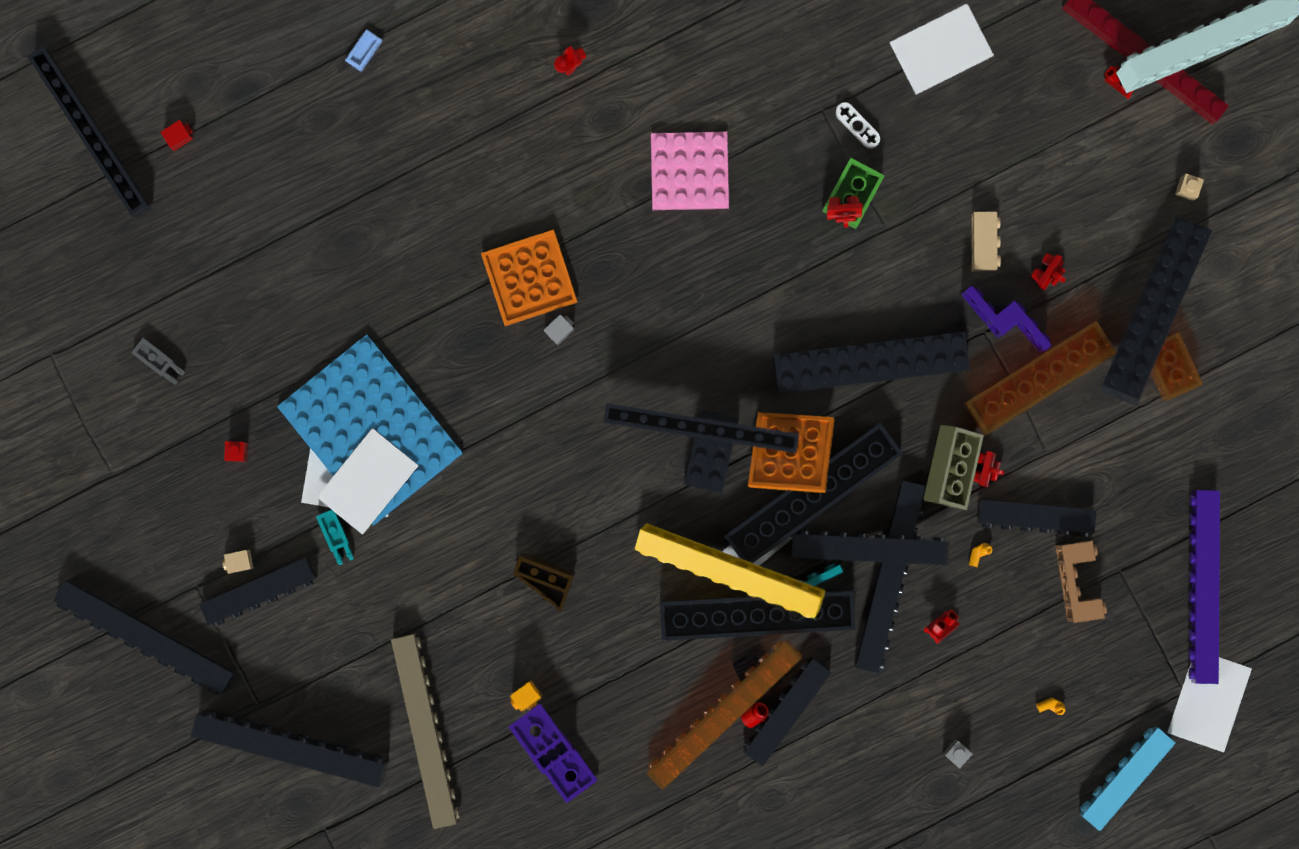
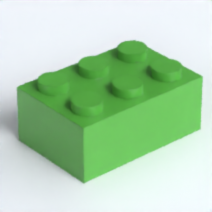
M850 158L829 199L838 197L840 198V205L847 204L848 197L857 196L859 203H862L863 217L884 175ZM828 199V201H827V203H826V205H825V207H824V209H823V211H822V212H824V213H826V214H827V206H829V199ZM862 217L855 218V221L848 222V225L856 229Z

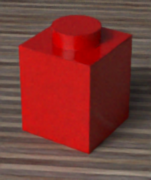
M180 120L160 132L173 151L193 140L191 133H193L188 123L184 124Z
M225 441L224 461L247 462L248 443Z

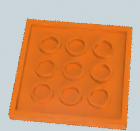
M554 230L481 253L505 326L578 303Z
M758 412L756 427L798 433L799 440L796 453L753 447L748 486L752 488L825 493L834 417Z

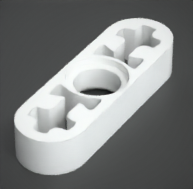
M849 103L838 105L836 117L865 147L875 148L880 141L878 132ZM841 108H848V115L852 117L854 114L856 117L852 118L850 123H848L849 118L847 115H840ZM854 121H861L863 129L860 131L854 130L852 127ZM868 128L869 130L866 133L870 137L874 135L876 143H867L868 137L865 134L861 137L860 134Z

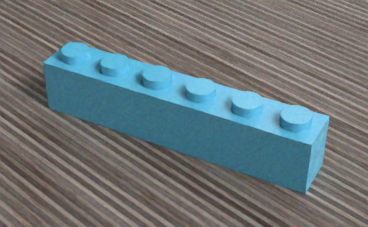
M1155 726L1148 728L1143 734V740L1140 743H1135L1131 748V754L1120 760L1118 763L1119 768L1115 772H1110L1105 779L1106 783L1102 787H1097L1093 792L1094 797L1090 801L1087 800L1081 806L1080 810L1082 811L1079 814L1097 830H1102L1175 745V742Z

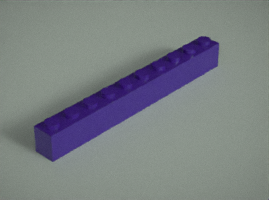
M1194 490L1193 494H1190L1192 513L1189 517L1190 525H1192V533L1189 535V542L1192 544V552L1189 554V562L1192 563V571L1189 572V582L1192 583V590L1189 591V601L1192 602V610H1189V621H1192V629H1189V640L1192 641V648H1189L1188 653L1189 660H1191L1188 676L1191 679V683L1219 684L1220 491Z

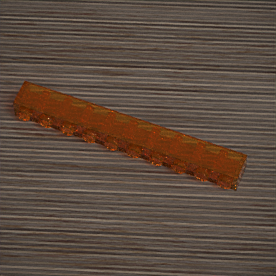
M788 639L784 642L779 640L772 647L774 651L770 655L767 653L758 660L760 664L756 668L752 666L745 673L746 678L742 682L738 679L730 687L732 691L728 695L726 693L721 695L717 699L718 704L714 708L710 706L703 713L705 717L701 721L696 719L689 726L691 730L687 734L683 732L676 738L675 741L677 743L673 747L669 745L661 753L663 757L659 761L654 759L648 765L650 769L646 774L662 790L802 658L803 655Z

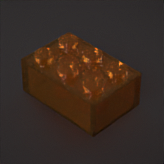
M1180 333L1168 336L1151 373L1163 402L1203 385Z

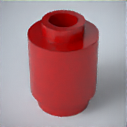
M754 703L742 711L741 720L747 727L753 728L767 718L768 708L763 703Z

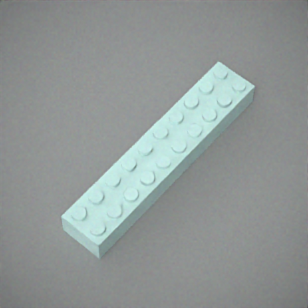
M1261 0L1256 6H1253V4L1248 5L1242 9V12L1237 13V11H1234L1223 20L1220 18L1213 20L1209 23V26L1204 27V25H1201L1190 34L1184 32L1173 41L1171 39L1165 40L1159 47L1151 46L1140 55L1138 53L1130 55L1127 58L1128 61L1121 64L1117 75L1126 93H1129L1290 24L1299 15V0Z

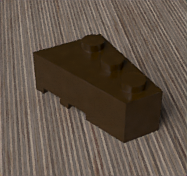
M523 552L519 556L513 575L555 606L559 612L563 609L576 574L573 571Z

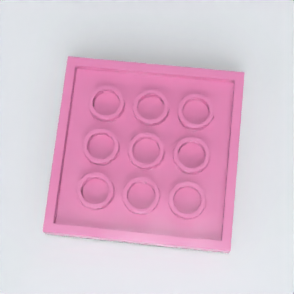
M727 132L651 133L652 210L729 209Z

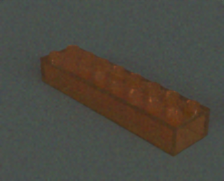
M1092 322L963 404L984 436L988 435L1114 356L1117 352L1098 322Z

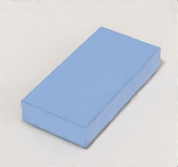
M366 29L345 61L362 72L383 40Z

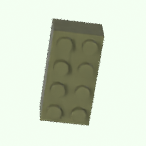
M940 425L924 496L925 501L967 510L984 435L958 427Z

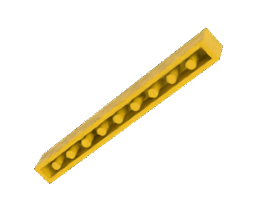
M647 523L640 529L635 550L639 551L642 555L658 558L660 562L671 563L679 569H687L697 576L708 577L715 583L729 585L731 589L742 590L750 596L763 598L766 602L776 603L783 606L786 610L800 612L805 617L815 618L820 610L825 590Z

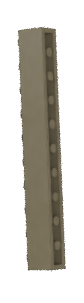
M416 634L391 639L433 829L457 824L460 814L458 807H454L453 803L456 797L454 789H450L449 781H451L450 770H446L444 763L447 762L446 752L441 750L440 743H443L441 731L437 732L436 724H439L437 713H433L432 710L434 698L428 692L430 681L428 675H425L423 670L426 667L424 656H420L419 649L422 648L420 638H416Z

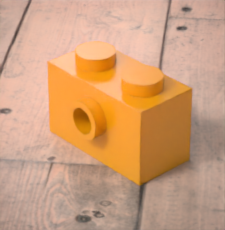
M530 680L511 694L510 697L512 699L510 702L516 710L520 709L522 712L527 709L529 711L537 705L536 701L541 698L542 694L532 680Z

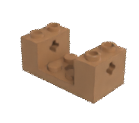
M1081 541L1055 545L1067 621L1076 623L1105 618L1104 614L1107 613V609L1102 599L1078 600L1081 594L1079 586H1076L1075 579L1078 577L1076 567H1073L1075 563L1094 561L1095 556L1098 554L1096 544L1093 545V541Z

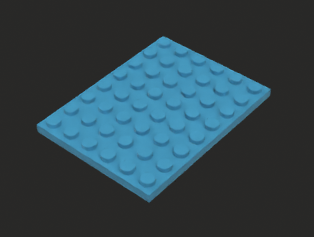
M365 335L277 406L333 476L372 428L418 465L416 470L372 522L373 526L463 454L368 335Z

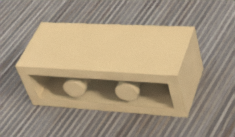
M997 212L972 213V271H996L997 266L1000 267L1001 257L997 255V247H1000L1001 243L1000 236H997V228H1000V217H997Z

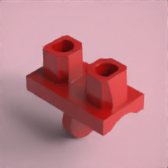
M572 46L566 48L564 53L554 61L556 71L560 73L566 72L567 76L573 74L576 68L582 64V60L587 57L583 48L580 47L575 50Z
M1117 65L1115 67L1111 66L1105 72L1106 78L1104 80L1129 99L1133 91L1126 93L1117 75L1120 67Z
M857 196L848 197L847 204L840 205V198H830L829 206H827V220L836 219V223L843 222L844 228H847L848 222H853L855 218L862 217V203H859Z
M1047 253L1042 260V264L1048 267L1046 271L1043 272L1037 268L1031 275L1044 291L1050 282L1053 286L1058 281L1064 283L1066 281L1063 277L1066 270L1062 268L1064 261L1058 254L1055 257Z
M989 451L979 454L978 464L984 466L982 472H975L974 477L975 482L987 488L990 479L997 481L998 475H1004L1005 472L999 470L1001 463L995 462L997 454Z
M953 610L945 611L930 623L924 631L930 634L931 638L938 644L960 625L957 621L959 616Z

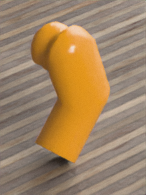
M982 543L974 547L968 565L978 567L980 557L991 554L993 551L992 546L988 543Z
M1048 698L1036 703L1039 713L1050 709L1056 714L1062 715L1066 710L1065 705L1055 698Z

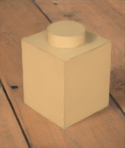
M1184 174L1180 178L1175 195L1194 201L1199 196L1204 179Z
M250 550L225 554V559H222L223 568L227 570L228 574L254 569Z

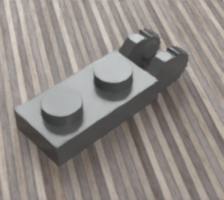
M142 338L131 352L160 376H164L173 384H176L178 381L167 373L170 367L178 374L183 375L185 373L172 359L145 338Z

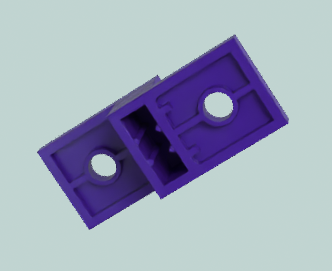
M971 286L961 294L997 338L1003 336L1017 325L1039 353L1052 346L1049 343L1051 341L1049 336L1045 332L1041 333L1039 331L1037 322L1024 313L1026 309L1020 302L1016 303L1013 301L998 314H995V308L990 302L986 303L983 300V294L977 287L973 288Z
M538 704L509 726V729L542 774H546L566 803L598 781L567 736L561 733L541 704ZM537 725L541 728L539 736H533L530 733L532 726ZM572 770L576 773L574 781L566 779L565 774L567 771Z

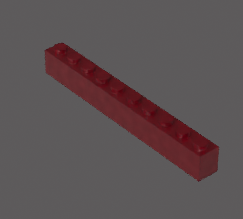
M1068 0L1062 10L1126 59L1134 53L1140 55L1144 53L1145 49L1151 47L1150 44L1092 0ZM1183 70L1156 81L1212 125L1220 119L1229 107L1228 104Z

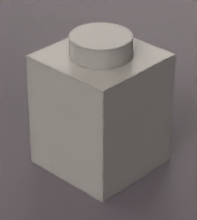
M559 315L544 332L559 345L574 330L572 327L574 323L567 316L563 318Z
M956 739L943 752L958 768H961L972 756V753Z

